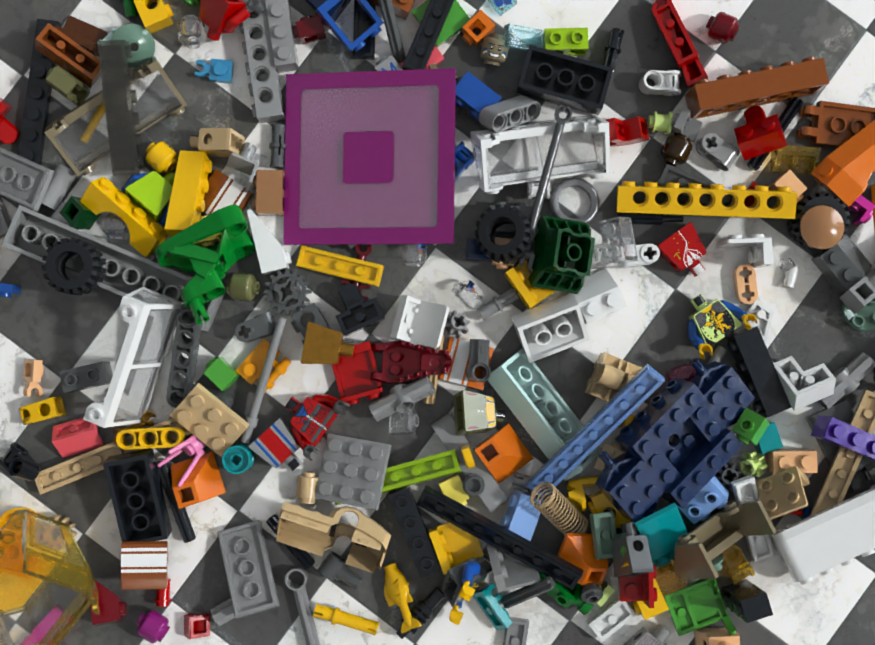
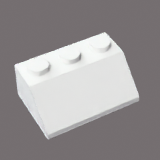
M572 293L511 316L517 336L529 363L590 340L579 303Z

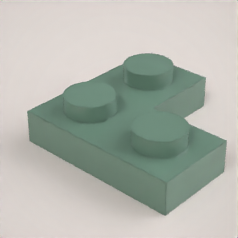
M614 512L590 514L595 559L613 558V540L622 537V533L616 534Z

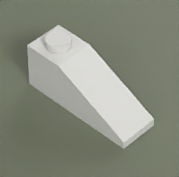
M251 209L247 210L261 273L268 275L277 273V270L285 271L286 268L290 269L289 264L292 263L290 252L285 251V248Z

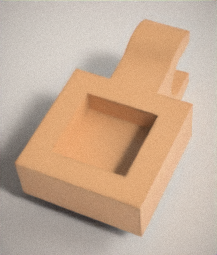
M24 359V396L30 397L33 388L35 389V396H42L43 389L38 382H41V377L44 373L43 360Z

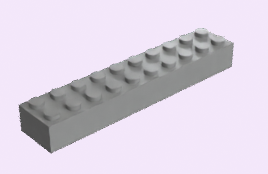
M21 205L18 206L2 246L46 263V261L42 260L43 256H48L49 253L46 250L49 247L54 248V242H62L61 239L63 238L81 239L96 246V250L101 251L103 254L101 258L105 259L106 264L102 265V268L106 269V274H101L104 280L97 282L99 287L120 296H125L141 287H145L184 303L181 293L183 288L192 279L191 277L173 269L161 267L154 261ZM79 254L70 257L65 265V272L75 277H79L84 268L83 259ZM138 293L131 297L137 299ZM225 293L203 304L210 317L206 323L203 319V331L209 332ZM187 312L191 318H194L191 312Z

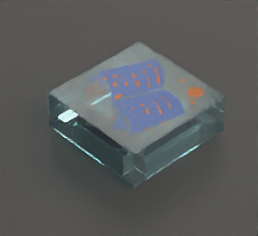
M488 0L499 16L517 4V0Z

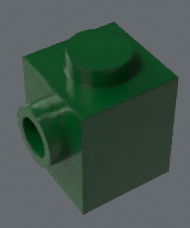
M71 196L59 213L72 227L90 230L102 213L95 215L80 202L81 198Z

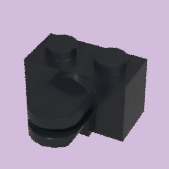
M346 284L340 289L339 295L346 311L335 317L344 336L347 337L385 319L376 298L365 302L360 289L354 284Z

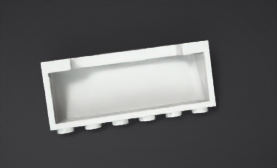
M875 484L870 486L869 490L799 522L782 526L776 529L777 532L770 535L794 582H800L801 585L812 581V576L816 574L826 575L834 571L833 567L836 565L846 566L854 562L853 558L862 555V557H866L875 552Z

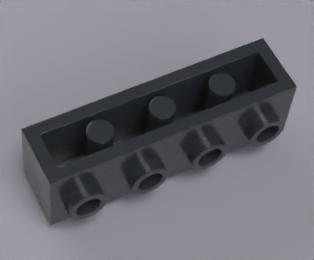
M758 326L728 336L727 346L731 354L735 356L737 361L736 368L743 375L744 384L755 397L754 403H752L754 411L763 417H770L791 408Z

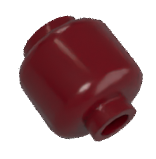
M719 12L715 17L711 15L706 25V28L709 29L708 37L723 44H726L729 40L733 41L740 28L738 19L725 12Z

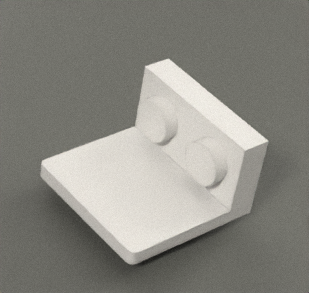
M753 234L742 238V235H729L728 238H723L722 242L717 243V248L751 247V250L748 252V262L751 263L753 268H762L773 264L772 238H764V234Z

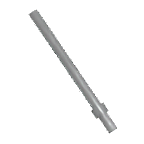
M278 317L250 412L245 417V421L250 425L243 432L241 438L243 443L249 444L253 429L256 428L259 420L257 415L287 321L283 317Z

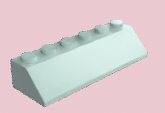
M523 348L491 372L488 382L549 460L583 427V424L535 362H528ZM598 445L564 480L566 481L581 473L599 454L600 446Z

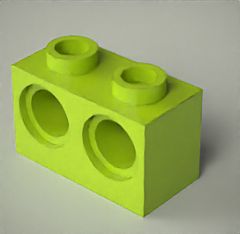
M588 27L545 28L542 35V48L573 57L585 56L589 49Z

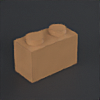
M257 170V176L253 178V188L256 189V197H253L252 201L253 210H256L257 215L284 216L285 173L283 170Z

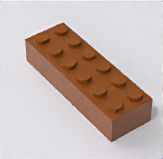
M813 56L803 59L801 63L794 64V61L782 63L781 67L773 68L770 65L762 67L759 71L753 73L751 70H745L738 73V76L730 77V74L717 77V80L709 81V79L699 80L695 82L696 84L685 95L687 108L691 110V118L699 119L747 109L751 106H761L790 100L794 97L799 98L813 95L829 84L824 58L815 59Z

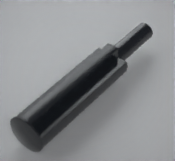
M618 212L617 221L618 224L661 225L663 222H683L684 217Z

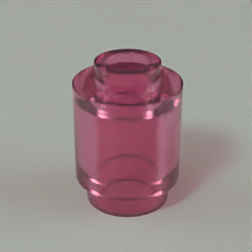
M690 362L671 368L666 373L668 382L675 377L691 382L696 375V370Z

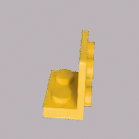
M526 260L523 267L518 264L504 274L527 309L532 308L555 292V290L531 286L528 280L530 273L528 272Z
M449 522L429 529V535L444 575L447 574L449 569L472 557L478 559L484 556L477 537Z

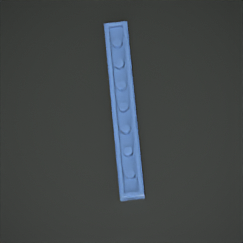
M647 363L526 482V487L533 491L538 484L543 482H550L556 487L665 382V378ZM546 487V488L542 489L541 491L538 492L537 496H539V494H540L541 492H543L544 490H546V489H548V488H551V487ZM552 490L545 491L540 498Z

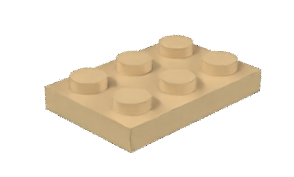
M197 383L169 415L220 457L250 425L200 383Z

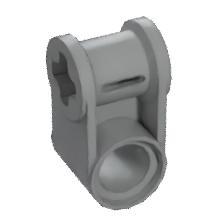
M714 133L706 134L696 143L697 153L723 171H728L740 154V150Z

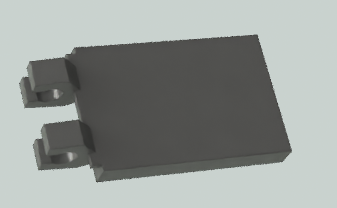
M842 400L834 404L830 409H823L807 417L806 420L811 430H813L818 415L833 417L850 424L854 413L848 401ZM816 438L831 467L839 447ZM862 456L856 472L862 470L867 480L875 481V466L873 465L875 461ZM855 475L848 490L854 491L861 487Z

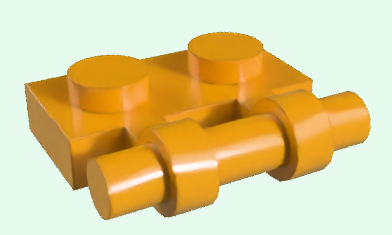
M265 338L235 370L251 385L257 379H260L270 342ZM277 350L273 363L275 369L270 373L265 392L268 389H272L277 378L281 374L284 375L287 372L286 368L292 363L287 357L278 362L276 358L281 353L279 350Z

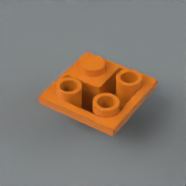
M509 423L474 447L475 452L498 484L534 459Z
M214 451L204 454L198 460L181 487H178L177 484L194 457L171 465L172 489L179 509L226 493Z
M566 533L557 556L584 570L577 582L578 584L587 585L595 583L601 585L608 570V558L595 559L592 533Z

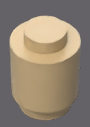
M303 471L302 475H298L296 490L298 503L315 504L316 498L314 497L318 476H315V472Z

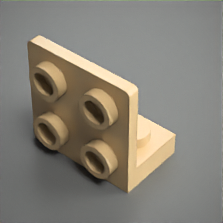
M797 466L756 481L759 498L770 520L808 506L804 486L810 483L808 477Z

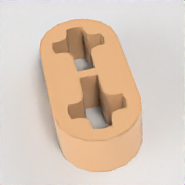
M749 264L739 265L733 271L735 296L742 305L752 304L758 297L756 273ZM743 268L746 272H749V275L745 277L746 283L744 276L739 274V272L743 271ZM745 286L747 292L751 293V297L748 298V301L745 297H742V293H745L746 291Z

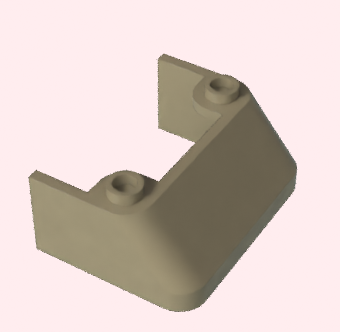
M761 500L729 501L726 505H723L722 510L690 533L679 536L674 549V572L678 579H716L719 575L711 560L743 536L775 534L777 531Z

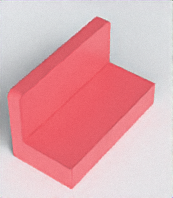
M84 417L55 425L52 431V443L63 458L104 446V441L98 433V425L83 420Z

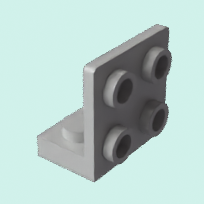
M486 543L498 593L541 582L539 571Z

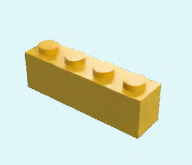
M183 150L179 152L164 227L170 238L200 221L201 212L205 210L204 196L209 189L208 174L212 172V161L209 160L206 152Z

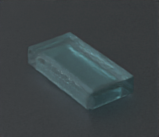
M514 24L504 25L505 47L528 51L529 45L543 48L542 30Z

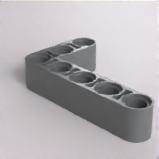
M186 306L180 311L177 318L166 394L167 403L174 408L196 386L193 382L202 324L197 325L195 323V319L191 318L187 313L191 312L190 308ZM184 332L189 333L192 338L186 337ZM182 353H185L188 358H185ZM179 373L185 375V378L181 377ZM205 387L231 409L234 403L231 394Z

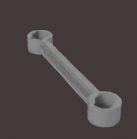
M296 566L287 572L285 584L289 589L293 590L306 644L320 645L305 587L308 581V573L304 568ZM294 571H299L304 576V582L300 586L289 579V575Z

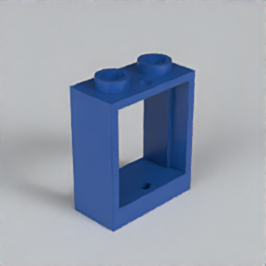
M341 0L325 1L315 11L348 52L353 49L357 52L366 44L363 40L369 35L373 38L382 31L380 26L384 22L367 0H357L374 24L351 43L327 13Z

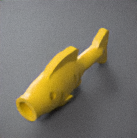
M396 563L385 566L384 596L389 607L396 604L401 610L404 619L401 633L403 634L411 629L421 627L422 624L417 619L412 618L408 603L413 602L412 596L409 594L408 586L410 583L406 580Z

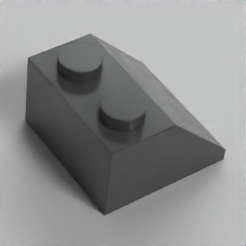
M844 234L843 238L835 246L823 249L811 259L837 292L849 290L864 278L872 267L871 263L847 234Z

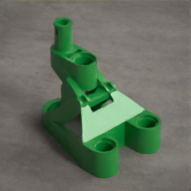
M229 205L211 213L162 242L156 248L155 256L161 267H176L179 270L196 273L183 288L181 297L184 305L190 308L195 323L201 325L203 324L200 318L201 315L205 323L210 319L203 304L225 293L226 289L221 279L225 277L226 272L237 260L251 255L256 248L248 231V223L241 208L238 205ZM221 232L222 234L217 245L204 248L192 244Z

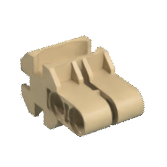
M600 353L593 367L595 368L593 374L587 382L585 393L609 402L642 367L608 353Z

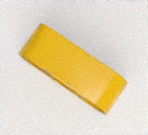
M177 426L133 428L122 430L116 436L117 445L124 450L169 448L185 440L184 430ZM171 431L177 434L175 443L169 440V433ZM149 432H152L155 435V441L153 444L149 443L147 440V434ZM127 433L131 434L133 437V442L131 445L127 444L125 441V436Z

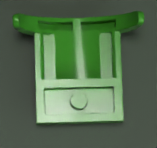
M699 579L662 593L679 636L718 621H722L729 634L733 635L736 633L716 579Z

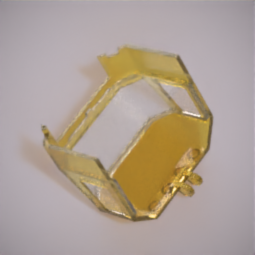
M28 509L16 510L0 530V645H59L90 605H92L93 613L100 615L98 590L91 569L75 541L68 524Z

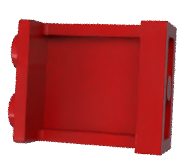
M371 341L356 344L353 357L340 355L339 363L332 364L341 401L352 405L359 403L358 398L367 396L368 400L380 397L379 392L384 391L382 382L370 380L372 372L379 373Z

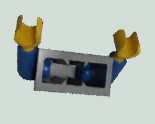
M472 557L447 571L440 590L453 607L449 617L452 623L460 624L464 613L458 611V609L462 608L463 600L465 599L469 602L474 592L482 587L487 574L492 572L491 564L487 560L479 563L475 557Z

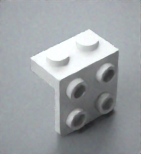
M401 295L390 337L431 348H439L449 307Z

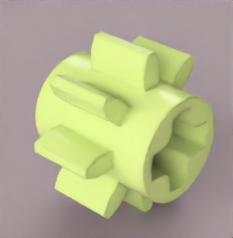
M756 450L751 453L747 451L741 455L743 459L738 464H740V470L744 475H752L759 478L765 474L763 470L768 465L763 455L757 453Z

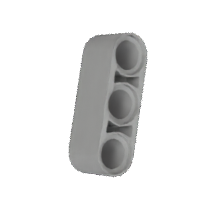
M519 95L483 108L479 114V122L496 132H501L536 119L541 112V105L539 102L524 95Z

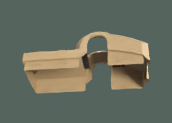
M283 503L277 524V542L322 556L325 550L333 548L338 537L346 536L352 541V547L345 564L374 573L375 569L381 570L391 535L380 524L364 515L362 511L354 507L344 506L338 507L329 516H325L298 505ZM345 512L355 513L358 516L357 526L339 523L342 514Z

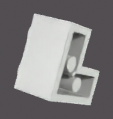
M792 356L773 363L794 411L834 394L836 378L824 363L806 371L802 370Z

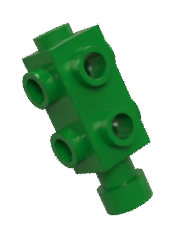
M539 572L540 579L548 577L545 574ZM553 579L556 584L555 587L546 592L565 609L575 604L577 610L583 615H586L594 606V604L582 601L581 590L583 586L578 583L572 590Z

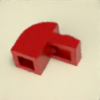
M637 116L626 120L616 118L606 120L609 122L610 146H625L649 140L647 122L642 117Z

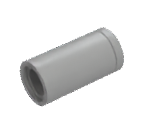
M59 162L53 170L55 172L42 201L44 205L54 210L58 208L77 176L73 170Z

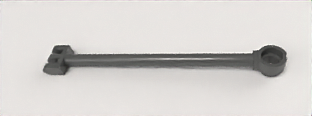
M564 105L558 106L554 113V118L557 122L529 218L533 233H535L565 123L569 122L572 117V110L569 106L565 110L567 114L565 119L559 117V113L563 112ZM525 251L524 254L526 256L520 258L519 266L523 267L525 259H529L527 268L531 269L535 254Z

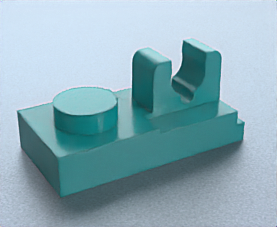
M489 584L484 589L474 592V599L496 630L506 629L513 623L509 618L507 610L497 603L502 598L501 593L495 596L491 594V590L495 587L494 584Z

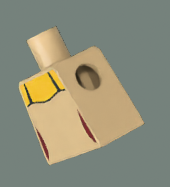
M201 128L199 136L191 135L190 137L191 148L206 152L208 156L229 157L231 152L240 155L245 143V137L232 128Z

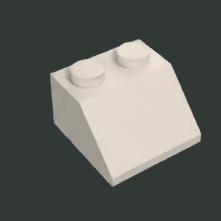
M606 268L585 277L584 285L579 293H572L579 303L585 324L627 307L618 285Z

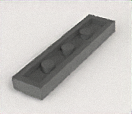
M667 163L657 181V184L666 186L668 182L679 183V187H688V183L702 184L701 188H710V184H714ZM730 194L722 198L723 206H728L732 203V196ZM701 195L699 202L707 205L710 202V195Z

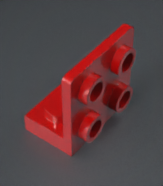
M653 565L654 572L632 577H618L620 602L643 601L649 608H654V602H657L658 598L657 589L653 588V579L657 577L655 565Z

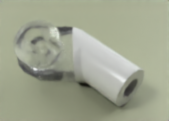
M782 257L779 259L778 264L785 274L783 286L794 288L798 268L791 258Z

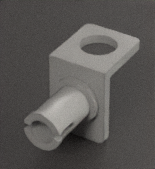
M249 142L243 144L240 155L231 152L227 162L228 167L250 175L245 189L247 193L259 165L258 162L252 160L257 148L252 144L250 150H248Z

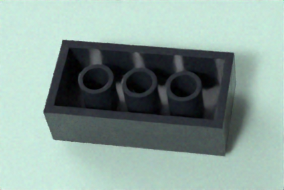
M529 45L516 93L599 115L604 105L613 67Z
M153 448L109 456L103 462L122 542L168 539L172 528Z

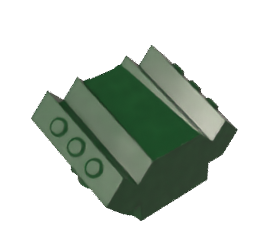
M542 215L537 222L539 231L534 237L535 258L532 265L533 271L528 280L532 287L578 294L584 285L585 276H590L595 238L591 237V229L586 222Z

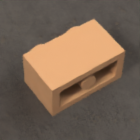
M777 449L765 453V460L768 465L766 468L767 472L776 474L797 466L803 473H818L817 451Z

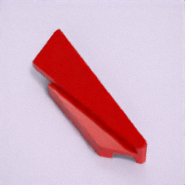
M656 0L653 3L651 13L678 67L682 68L687 87H693L696 84L695 82L708 79V75L699 60V54L672 1Z

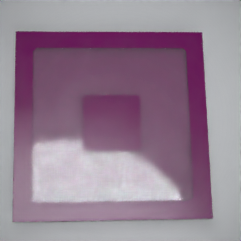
M455 68L286 74L283 245L454 244Z

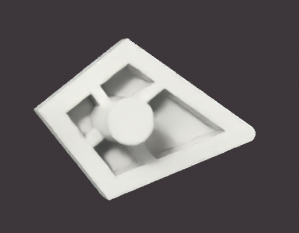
M756 300L746 313L754 314L758 323H755L753 320L747 323L751 327L758 326L765 343L774 311Z

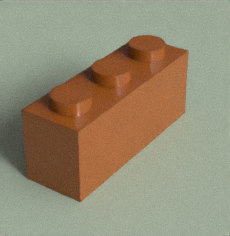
M49 23L35 39V49L89 88H92L104 72V62Z

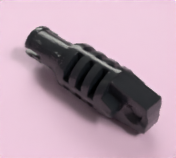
M438 587L425 600L418 601L410 610L412 618L417 619L422 626L431 618L434 608L445 598ZM421 627L411 629L403 634L400 628L396 634L403 639L410 631L415 634Z

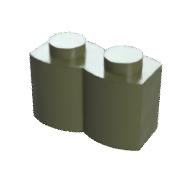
M59 66L50 69L46 75V83L77 106L83 103L90 94V89Z

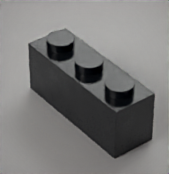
M747 579L722 587L724 594L721 596L725 607H728L731 612H734L737 617H740L746 623L773 615L767 593Z

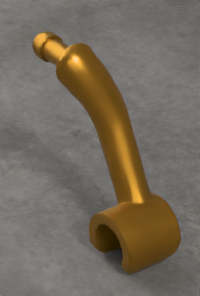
M148 410L142 414V422L114 429L113 443L117 444L116 436L122 430L142 428L146 425L148 427L154 426V422L149 419L156 417V415Z

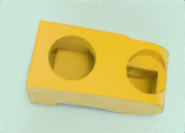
M62 396L51 397L19 408L23 425L67 415Z

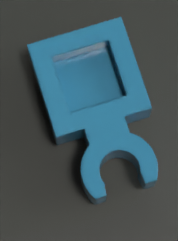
M211 59V65L203 60L196 61L197 66L204 67L202 72L194 73L196 77L205 78L209 75L210 82L232 84L233 61Z

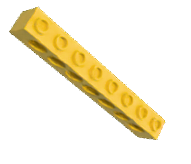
M622 181V185H617L616 212L782 219H795L798 192L791 191V187L778 186L777 190H768L769 186L759 185L755 186V189H746V185H733L732 189L724 188L723 184H710V188H701L702 184L688 183V187H679V183L671 182L666 183V186H657V182H644V186L635 185V181ZM638 191H642L645 194L644 200L640 203L633 201V195ZM664 192L667 196L666 201L661 204L656 203V194ZM681 193L688 194V201L685 204L677 202V197ZM703 194L710 195V202L707 205H701L699 202ZM730 194L732 196V203L728 206H723L722 198ZM753 195L755 199L754 204L746 207L744 204L745 198ZM775 196L777 203L774 207L769 208L767 200L769 197Z

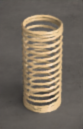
M543 482L533 489L530 495L531 504L561 531L564 536L567 531L576 526L579 517L580 522L573 531L567 533L575 532L579 528L582 519V526L576 533H585L588 527L587 518L552 483ZM546 487H551V488H548V489L544 490L543 492H541V493L539 494V496L537 497L536 502L534 501V500H535V497H536V495L538 494L539 491H541L542 489H544V488H546ZM553 490V491H550V492L546 493L544 496H542V498H541L540 501H539V504L537 505V501H538L539 497H540L545 491ZM552 493V495H549V496L543 501L542 505H540L542 499H543L547 494ZM577 517L576 523L570 529L566 530V528L573 524Z

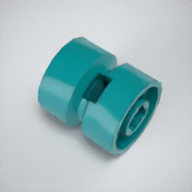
M237 444L229 447L224 452L222 464L227 472L240 474L253 466L255 453L248 447L249 445Z

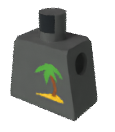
M635 523L621 524L622 537L613 540L614 577H632L654 572L646 535L636 536Z

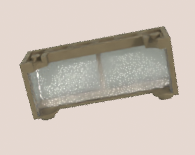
M154 56L48 124L44 133L77 176L81 174L85 176L95 169L93 165L98 160L167 115L173 114L176 117L186 110L184 107L187 106V103Z

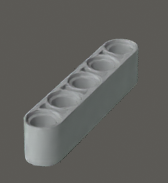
M447 413L431 424L447 450H457L460 467L464 475L478 474L483 478L485 487L479 497L488 510L492 513L508 502V498L465 435L456 436L455 421L451 415ZM466 444L469 445L476 466L470 469L466 467L460 449L461 446Z

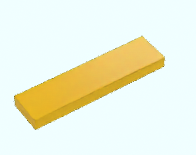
M301 245L296 266L376 287L380 285L384 266L303 245Z

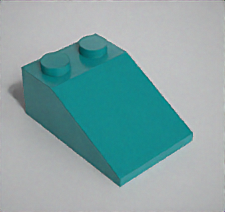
M675 502L635 522L637 535H646L648 539L652 563L656 567H664L674 558L677 538L688 533Z

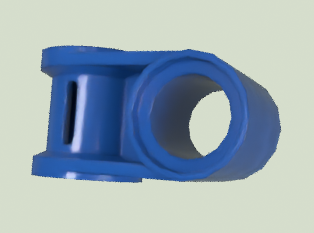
M463 141L455 148V181L475 161L474 154L464 146L465 143Z

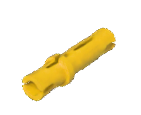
M319 603L316 604L312 616L330 621L332 625H343L374 636L379 626L378 621L340 611L338 607L334 609Z

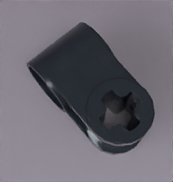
M12 442L10 450L4 457H0V464L8 471L9 475L25 481H33L39 474V465L23 446Z

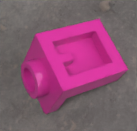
M862 195L849 207L847 206L852 212H858L852 223L855 226L862 223L865 224L873 216L872 210L875 208V205Z

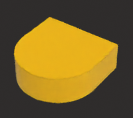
M469 445L461 446L460 449L466 467L468 469L476 467Z

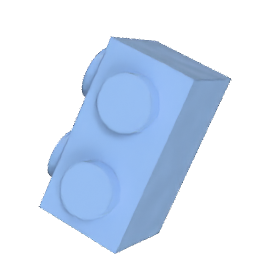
M714 476L684 508L677 507L693 524H696L699 520L703 522L711 515V511L715 508L720 509L723 505H726L729 490Z
M515 488L513 494H510L508 498V508L506 514L501 518L500 525L531 541L540 512L530 502L531 493Z

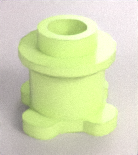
M654 111L652 115L648 116L647 128H650L651 133L662 131L664 135H668L672 129L673 112H668L665 115L657 114V111Z

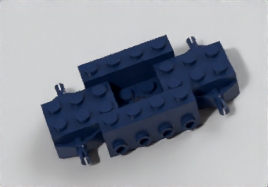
M699 358L692 359L693 361L690 364L696 370V375L691 382L676 377L670 380L665 388L658 395L654 396L643 410L636 414L635 419L628 426L621 429L620 434L615 440L626 453L614 459L609 456L607 451H602V454H599L598 457L604 462L605 468L598 477L596 485L623 517L631 522H637L638 519L655 513L661 496L671 503L675 502L677 506L684 508L743 446L733 432L726 428L736 424L745 408H748L755 397L731 366L716 361L703 366ZM672 434H675V441L670 445L669 438Z

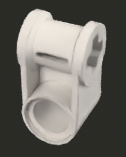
M650 70L640 79L639 89L647 95H680L679 77L682 75V72L679 70ZM646 79H652L655 86H649Z
M631 244L616 247L619 269L649 265L657 261L660 256V250L654 244ZM648 249L650 253L654 254V256H652L650 260L648 256H644V253Z

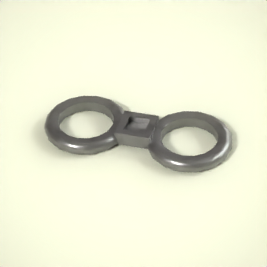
M576 177L563 179L557 183L551 191L549 199L550 210L554 217L586 223L593 221L598 213L600 203L598 193L592 184ZM579 187L589 196L590 208L582 218H569L560 210L558 204L559 195L565 188ZM535 243L531 246L529 253L534 254ZM532 268L528 269V272L531 274L533 271Z

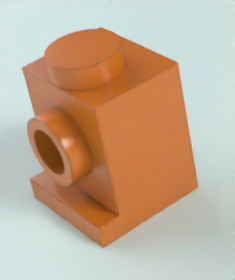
M480 10L462 27V38L469 46L473 44L477 47L482 43L483 38L495 32L496 25ZM479 30L480 34L476 36L473 31Z

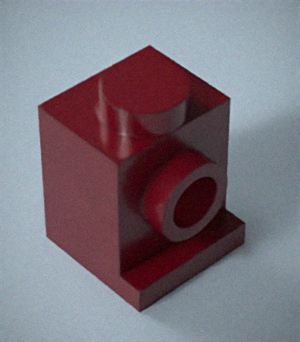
M315 12V17H302L300 21L295 22L296 25L292 26L295 38H300L302 45L327 38L322 19L317 12Z

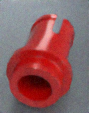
M168 578L167 589L156 590V599H154L156 606H169V602L172 601L170 598V578Z

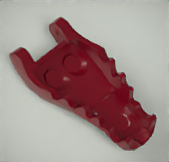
M402 340L372 344L373 352L382 353L381 373L372 372L370 380L388 384L402 383L429 375H444L451 370L452 359L449 351L446 349H430Z

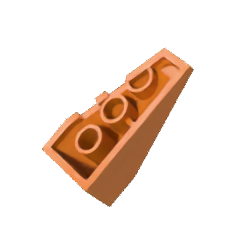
M875 120L829 154L811 172L819 185L835 197H839L840 201L848 207L865 191L872 172H875Z

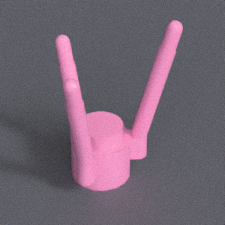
M192 435L187 440L168 451L170 455L159 462L157 466H163L183 451L188 456L196 455L177 484L178 487H181L198 460L205 454L203 449L206 447V444Z

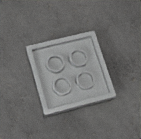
M328 433L314 498L378 510L392 445Z

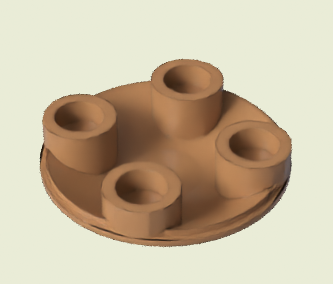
M819 205L809 209L800 218V232L809 247L828 249L835 246L841 240L844 234V221L841 215L832 207Z

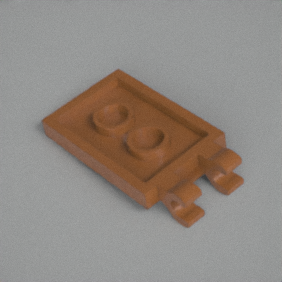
M819 101L816 106L804 105V108L801 107L799 110V117H812L811 127L802 126V129L798 128L797 138H813V145L838 148L875 120V108Z

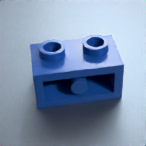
M468 71L456 85L455 104L460 108L464 106L470 111L469 114L477 121H479V114L483 108L501 102L502 97Z

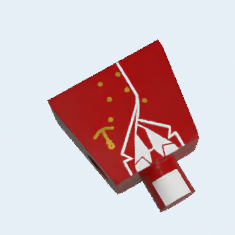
M692 222L687 223L657 245L660 250V256L677 272L683 271L688 267L694 277H696L705 270L698 259L707 252Z

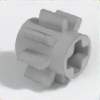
M454 310L451 316L448 315L447 323L445 324L448 332L447 336L455 335L456 338H459L462 333L466 334L469 331L466 325L470 323V320L466 319L465 312L457 314V311Z

